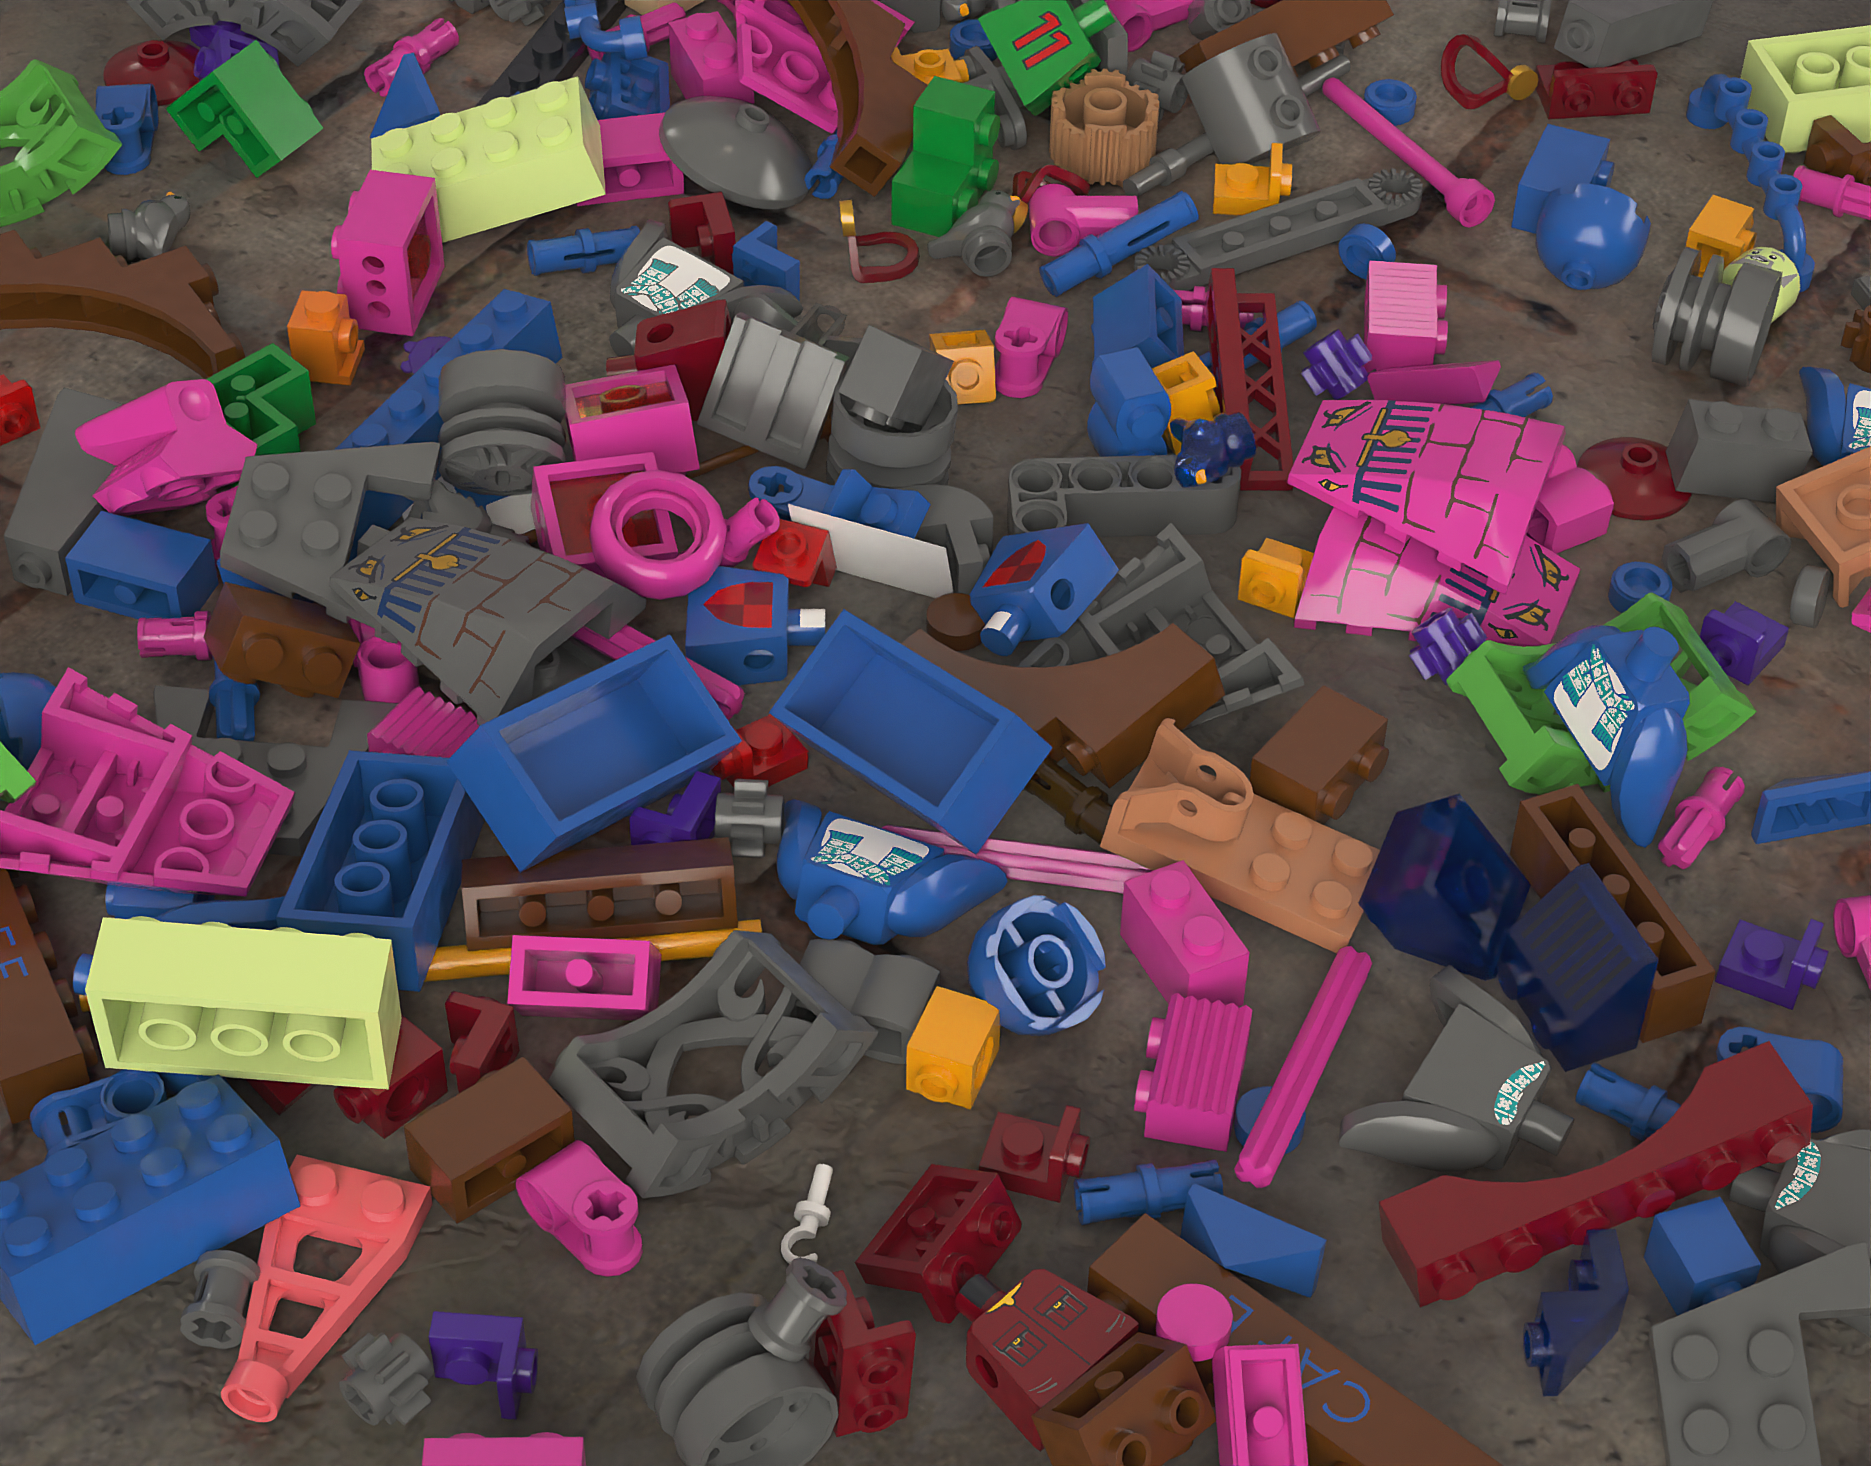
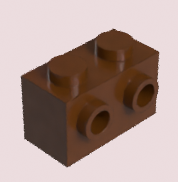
M228 582L224 583L203 636L220 671L228 678L244 684H255L257 680L278 684L286 691L305 698L314 697L315 693L339 698L361 644L348 622L346 624L326 615V606L291 599Z
M1323 685L1252 757L1249 781L1252 785L1253 793L1323 825L1330 818L1334 820L1339 819L1348 808L1354 792L1365 780L1370 783L1376 780L1386 765L1389 749L1384 747L1388 719Z
M524 1056L501 1070H494L485 1074L475 1085L442 1104L426 1108L416 1119L404 1125L410 1170L423 1185L430 1186L432 1196L456 1224L515 1190L516 1179L575 1141L572 1109Z
M1137 1332L1031 1416L1052 1466H1162L1168 1460L1176 1458L1189 1450L1193 1440L1216 1422L1215 1413L1187 1345Z

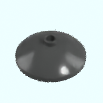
M719 96L692 97L673 104L666 111L659 127V137L663 149L671 161L686 176L712 193L722 192L724 198L732 202L761 209L788 208L800 203L807 196L809 190L804 179L807 172L812 168L808 154L798 138L768 111L743 100Z

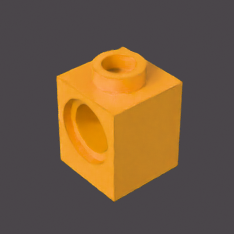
M936 986L907 1044L906 1090L919 1093L931 1101L948 1102L971 1110L999 1051V1009L985 1000Z

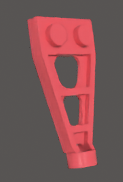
M296 1155L289 1171L301 1206L265 1224L257 1262L261 1272L259 1279L253 1282L238 1360L221 1391V1398L230 1410L245 1419L255 1422H269L276 1418L285 1398L288 1399L406 1260L432 1206L430 1186ZM306 1235L362 1248L360 1257L336 1281L294 1271L297 1247L301 1239ZM281 1298L324 1309L303 1339L269 1331L277 1304Z

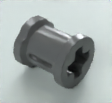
M1499 0L1494 36L1502 37L1504 33L1536 37L1538 43H1545L1552 0Z
M212 1250L200 1255L194 1269L198 1285L193 1303L184 1308L180 1320V1330L187 1339L201 1346L218 1349L233 1348L241 1344L246 1324L243 1313L248 1295L252 1292L253 1282L259 1279L260 1267L249 1257L230 1250Z
M801 1257L793 1259L786 1269V1282L768 1305L757 1306L748 1319L749 1329L755 1339L775 1356L790 1362L802 1361L812 1347L810 1338L826 1317L839 1314L846 1306L847 1291L841 1281L828 1269L810 1259Z

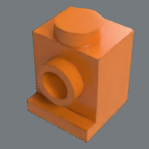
M302 290L287 325L291 357L309 370V377L312 382L351 385L365 347L364 340H358L357 320L350 319L347 295L328 291Z

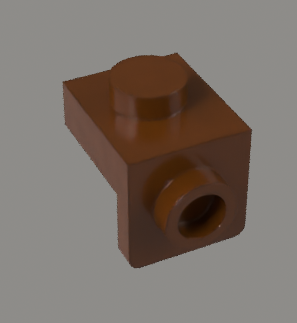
M1832 115L1814 120L1803 164L1811 170L1839 178H1844L1847 174L1853 175L1856 183L1871 186V142L1863 144Z

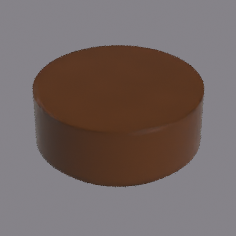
M950 593L942 595L930 603L926 614V633L936 641L954 651L969 650L982 643L980 633L986 625L971 605L970 595Z

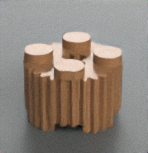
M1091 69V73L1085 74L1084 80H1080V84L1071 83L1070 89L1062 87L1058 91H1053L1049 142L1050 159L1054 160L1055 166H1060V168L1080 176L1089 184L1093 185L1095 182H1099L1100 185L1105 186L1106 182H1110L1112 185L1123 187L1125 179L1149 166L1150 158L1156 155L1159 116L1158 94L1151 93L1148 89L1139 90V85L1137 84L1130 86L1129 81H1126V76L1120 74L1119 70L1116 69L1113 72H1109L1107 69H1103L1101 72Z

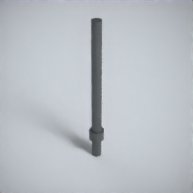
M1340 54V56L1298 77L1305 96L1307 97L1321 89L1324 81L1328 78L1338 79L1348 73L1351 68L1350 62L1345 55ZM1207 133L1201 134L1176 150L1167 148L1150 158L1149 166L1123 181L1125 194L1127 196L1139 197L1157 185L1168 186L1183 177L1186 173V168L1215 152Z

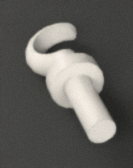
M816 1165L807 1201H799L796 1204L794 1217L800 1222V1226L787 1232L781 1242L782 1256L789 1264L793 1259L799 1258L790 1252L792 1245L800 1239L815 1238L818 1227L828 1225L831 1211L824 1203L833 1173V1168L828 1165ZM812 1253L801 1258L817 1262L818 1256L816 1253Z

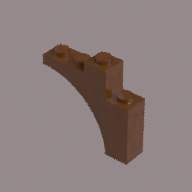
M1174 623L1149 639L1121 652L1078 664L1045 668L1015 667L978 660L954 651L936 641L921 628L901 643L1019 716L1053 747L1046 757L1053 758L1057 763L1065 757L1068 763L1080 775L1085 776L1091 772L1109 789L1147 759L1156 731L1164 719H1174V726L1181 731L1225 696L1214 657ZM1035 773L1032 776L1036 780L1039 778Z

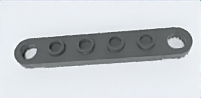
M1391 168L1390 173L1384 169L1381 170V174L1376 172L1373 174V177L1362 181L1359 178H1355L1172 238V243L1158 244L1157 248L1153 245L1148 246V251L1142 249L1140 254L1135 256L1134 272L1146 264H1149L1153 270H1169L1167 276H1165V272H1161L1160 277L1173 290L1188 291L1194 289V286L1209 284L1211 268H1234L1236 275L1341 240L1357 224L1365 223L1380 227L1410 217L1420 208L1423 183L1420 184L1421 180L1419 177L1414 179L1415 174L1412 172L1406 175V170L1401 169L1400 173H1396L1395 168ZM1396 192L1402 194V197L1400 199L1399 195L1396 194L1395 199H1392V194L1389 193L1386 197V193Z

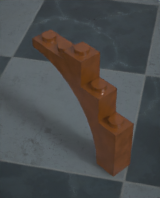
M787 0L798 13L818 46L831 78L838 110V141L830 168L875 197L904 160L913 139V106L928 86L890 60L905 27V23L871 0Z
M15 229L0 234V330L52 327L95 331L125 338L172 356L198 373L203 379H207L245 358L243 347L236 334L233 332L227 334L221 327L213 302V296L219 294V288L211 267L207 263L200 265L186 245L128 265L122 255L114 257L100 237L42 257L36 247H27Z

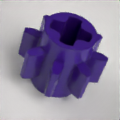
M1337 329L1303 352L1310 365L1302 370L1301 375L1315 396L1327 389L1332 398L1338 400L1358 388L1368 379L1369 373L1363 365L1372 360V354L1359 334L1346 340L1341 331Z
M1447 608L1433 615L1411 632L1419 645L1410 649L1411 654L1408 656L1424 680L1437 673L1444 685H1448L1446 679L1463 663L1464 659L1486 641L1487 636L1472 613L1459 620L1452 608Z

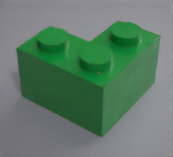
M257 40L216 68L165 108L198 152L224 135L256 178L275 166L323 129V126L314 116L310 105L297 94L281 73L276 60L265 52Z
M937 76L933 77L913 106V151L892 180L891 225L941 237L948 233L965 211L978 205V200L984 191H991L993 189L999 171V162L993 159V145L997 140L1000 130V116L994 114L995 91Z
M271 343L206 379L216 389L226 424L258 444L255 456L301 452L298 434L316 425L309 370L282 349ZM239 481L230 485L235 487L239 484Z

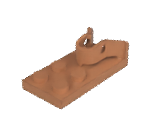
M1871 446L1776 486V525L1789 537L1807 540L1834 574L1833 598L1842 608L1849 606V596L1863 578L1871 576Z
M1164 719L1156 731L1150 753L1128 791L1121 793L1113 804L1100 847L1152 871L1184 860L1210 897L1336 954L1339 949L1348 946L1386 869L1391 854L1254 794L1250 781L1241 770L1216 753L1199 748L1174 726V719ZM1206 765L1213 768L1216 776L1200 770V766Z

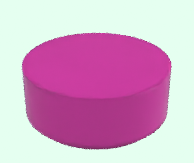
M1192 1283L1177 1286L1168 1291L1158 1305L1156 1319L1157 1337L1186 1344L1193 1361L1211 1359L1215 1351L1223 1346H1227L1229 1343L1233 1320L1231 1306L1220 1292L1209 1286Z

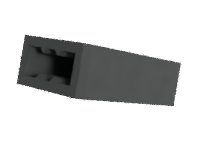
M1569 0L1554 49L1588 68L1608 67L1701 36L1713 0Z
M65 387L57 395L4 534L14 581L24 583L32 588H41L65 596L71 593L72 587L65 557L100 511L108 512L92 496L116 467L83 451L76 439L75 430L85 422L123 405V403Z

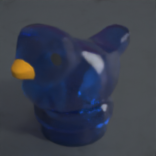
M1241 412L1230 415L1221 413L1215 416L1212 421L1196 419L1189 422L1185 419L1177 418L1170 423L1171 433L1181 442V452L1175 460L1174 474L1182 488L1199 487L1206 482L1216 481L1227 473L1229 467H1240L1243 465L1244 460L1253 458L1256 454L1253 432L1247 419Z

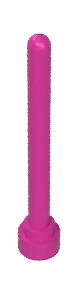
M1332 77L1324 81L1322 85L1323 94L1445 196L1444 200L1447 204L1448 213L1459 223L1469 228L1482 223L1489 216L1494 207L1495 197L1477 179H1458L1339 79Z

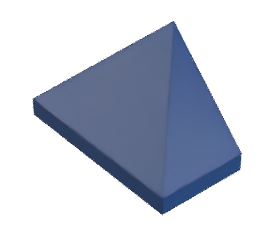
M414 53L403 54L370 138L381 136L392 129H404L428 122L440 116L438 106Z
M1871 771L1789 778L1764 790L1751 833L1755 844L1871 824Z
M1193 1183L1187 1193L1180 1238L1224 1268L1309 1298L1312 1297L1318 1283L1326 1239Z

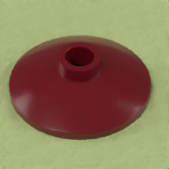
M151 40L131 45L116 53L107 62L103 71L105 86L152 83L155 87L158 106L172 104L199 82V78L194 76V64L199 49L187 43L173 40Z
M1635 437L1607 439L1588 448L1582 454L1577 464V467L1587 470L1608 487L1614 502L1611 515L1620 518L1640 521L1662 519L1682 510L1688 504L1693 494L1675 490L1666 455L1668 447L1651 440Z

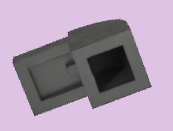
M926 484L894 488L918 491L931 504L914 539L945 547L953 592L970 595L992 555L994 517L988 506L974 494L948 485Z

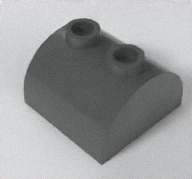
M1277 33L1264 35L1233 47L1203 62L1181 77L1220 164H1253L1270 157L1272 143H1283V151L1308 142L1321 133Z

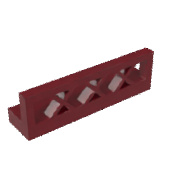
M1211 268L1205 300L1211 373L1215 377L1217 385L1213 390L1220 406V414L1216 415L1219 455L1229 457L1239 465L1241 469L1240 491H1293L1294 486L1287 483L1289 473L1293 467V456L1275 293H1237L1234 268ZM1239 313H1262L1263 325L1250 335L1240 328ZM1264 339L1266 346L1261 343ZM1249 353L1268 366V371L1256 382L1245 374L1243 358ZM1269 385L1271 393L1266 390ZM1254 399L1273 413V418L1261 429L1253 424L1249 418L1248 404ZM1274 432L1276 440L1271 437ZM1261 447L1277 459L1279 471H1250L1253 451Z

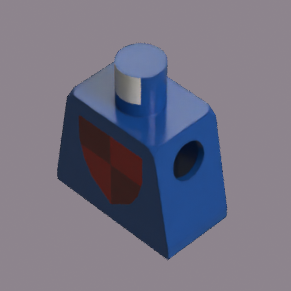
M1089 523L1008 535L1001 538L970 593V603L986 625L981 631L980 637L987 649L1000 656H1009L1020 642L1054 638L1064 634L1112 580L1119 569Z
M719 566L706 584L688 594L685 641L686 657L738 686L783 680L788 676V647L817 646L825 635V609H789V579L783 574Z

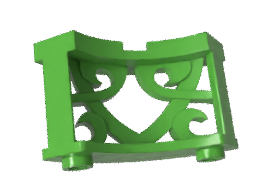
M37 59L32 60L13 82L0 91V150L5 147H23L13 162L0 166V227L17 223L45 212L42 205L58 197L68 189L72 194H75L110 162L122 146L116 134L105 129L79 90V83L75 76Z
M1651 592L1604 625L1617 627L1622 632L1644 631L1649 627H1659L1665 629L1676 638L1683 651L1670 665L1689 692L1690 704L1682 719L1687 733L1688 751L1686 759L1689 761L1723 740L1757 711L1746 695L1739 692L1689 623V618L1683 609ZM1487 640L1464 659L1463 663L1446 679L1452 692L1469 698L1506 756L1507 761L1499 770L1509 786L1538 795L1579 784L1580 787L1599 784L1604 793L1610 791V785L1604 786L1560 716L1555 715L1556 710L1544 693L1545 689H1532L1523 672V666L1535 662L1556 643L1522 647ZM1691 664L1694 665L1704 680L1698 686L1682 679Z

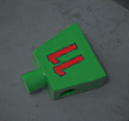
M1020 0L978 18L1024 106L1034 116L1042 113L1051 105L1053 91H1058L1062 87L1070 89L1071 83L1077 84L1084 78L1085 74L1090 73L1091 69H1095L1102 60L1090 37L1116 22L1105 0H1088L1075 9L1069 0Z

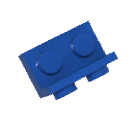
M625 51L604 53L601 60L595 58L591 62L584 86L590 90L589 102L597 120L664 113L670 107L669 65L667 62L651 56L627 61Z

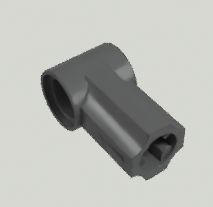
M1740 499L1726 506L1715 518L1712 526L1666 544L1661 561L1671 578L1672 585L1680 593L1687 590L1695 591L1742 570H1745L1751 577L1756 578L1769 574L1787 557L1791 548V539L1751 500Z

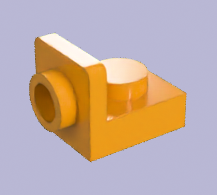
M1283 143L1271 144L1269 167L1253 166L1247 163H1236L1233 165L1215 164L1213 214L1245 215L1279 204L1280 196H1290L1292 164L1282 163Z
M986 330L929 334L930 350L954 361L946 380L957 394V404L993 402L996 399L994 345Z
M1266 538L1259 551L1249 549L1242 558L1238 600L1295 618L1314 553Z

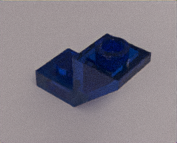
M1593 1229L1586 1231L1580 1259H1572L1570 1261V1291L1541 1292L1534 1322H1526L1524 1324L1523 1351L1525 1362L1528 1367L1538 1368L1543 1397L1558 1396L1618 1332L1629 1286L1616 1229Z

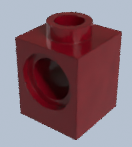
M402 1014L389 1090L337 1086L333 1091L337 1105L348 1119L356 1124L363 1121L383 1139L390 1136L448 1093L442 1047Z

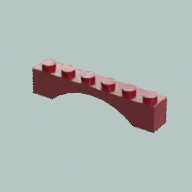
M1767 1041L1705 1067L1690 1096L1666 1124L1635 1148L1602 1165L1564 1177L1528 1182L1476 1181L1442 1175L1379 1201L1382 1241L1420 1308L1440 1299L1454 1300L1470 1292L1478 1283L1505 1272L1517 1273L1527 1270L1545 1255L1572 1244H1589L1599 1239L1612 1227L1636 1217H1653L1655 1214L1664 1212L1673 1202L1696 1192L1721 1189L1735 1180L1739 1174L1768 1162L1778 1164L1790 1160L1804 1147L1810 1145L1813 1104L1770 1041Z

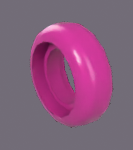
M652 470L630 474L609 486L594 507L589 540L595 562L609 580L641 597L662 600L685 596L708 582L722 562L727 528L719 503L704 486L683 474ZM650 509L667 510L685 520L692 530L694 542L687 552L674 559L662 561L647 559L634 552L625 542L622 528L630 517L641 511Z

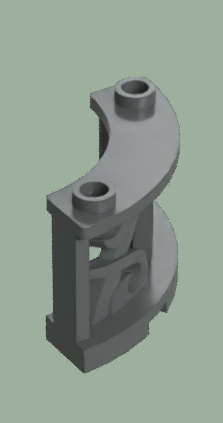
M127 0L126 2L162 40L173 33L189 27L215 25L219 20L241 24L240 31L267 42L299 67L333 38L338 32L339 27L363 0Z
M740 930L733 931L718 946L712 959L685 987L665 1003L645 1016L614 1030L575 1037L559 1054L556 1060L555 1069L547 1083L632 1168L625 1180L642 1198L662 1197L702 1186L711 1182L712 1172L710 1169L733 1157H736L745 1165L768 1150L791 1132L789 1126L784 1121L797 1111L812 1095L822 1104L847 1077L879 1033L862 1016L852 1015L780 947L781 943L772 934ZM765 968L784 985L783 991L769 1015L764 1014L766 998L761 978L754 994L741 998ZM797 998L817 1016L813 1023L790 1017ZM749 1045L741 1064L743 1093L727 1102L711 1095L693 1093L668 1096L674 1070L684 1051L716 1046ZM768 1053L769 1067L776 1066L763 1077L757 1072L761 1062ZM698 1115L696 1117L688 1119V1116Z

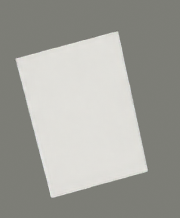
M788 504L792 522L829 531L837 565L836 570L933 598L954 593L945 547Z

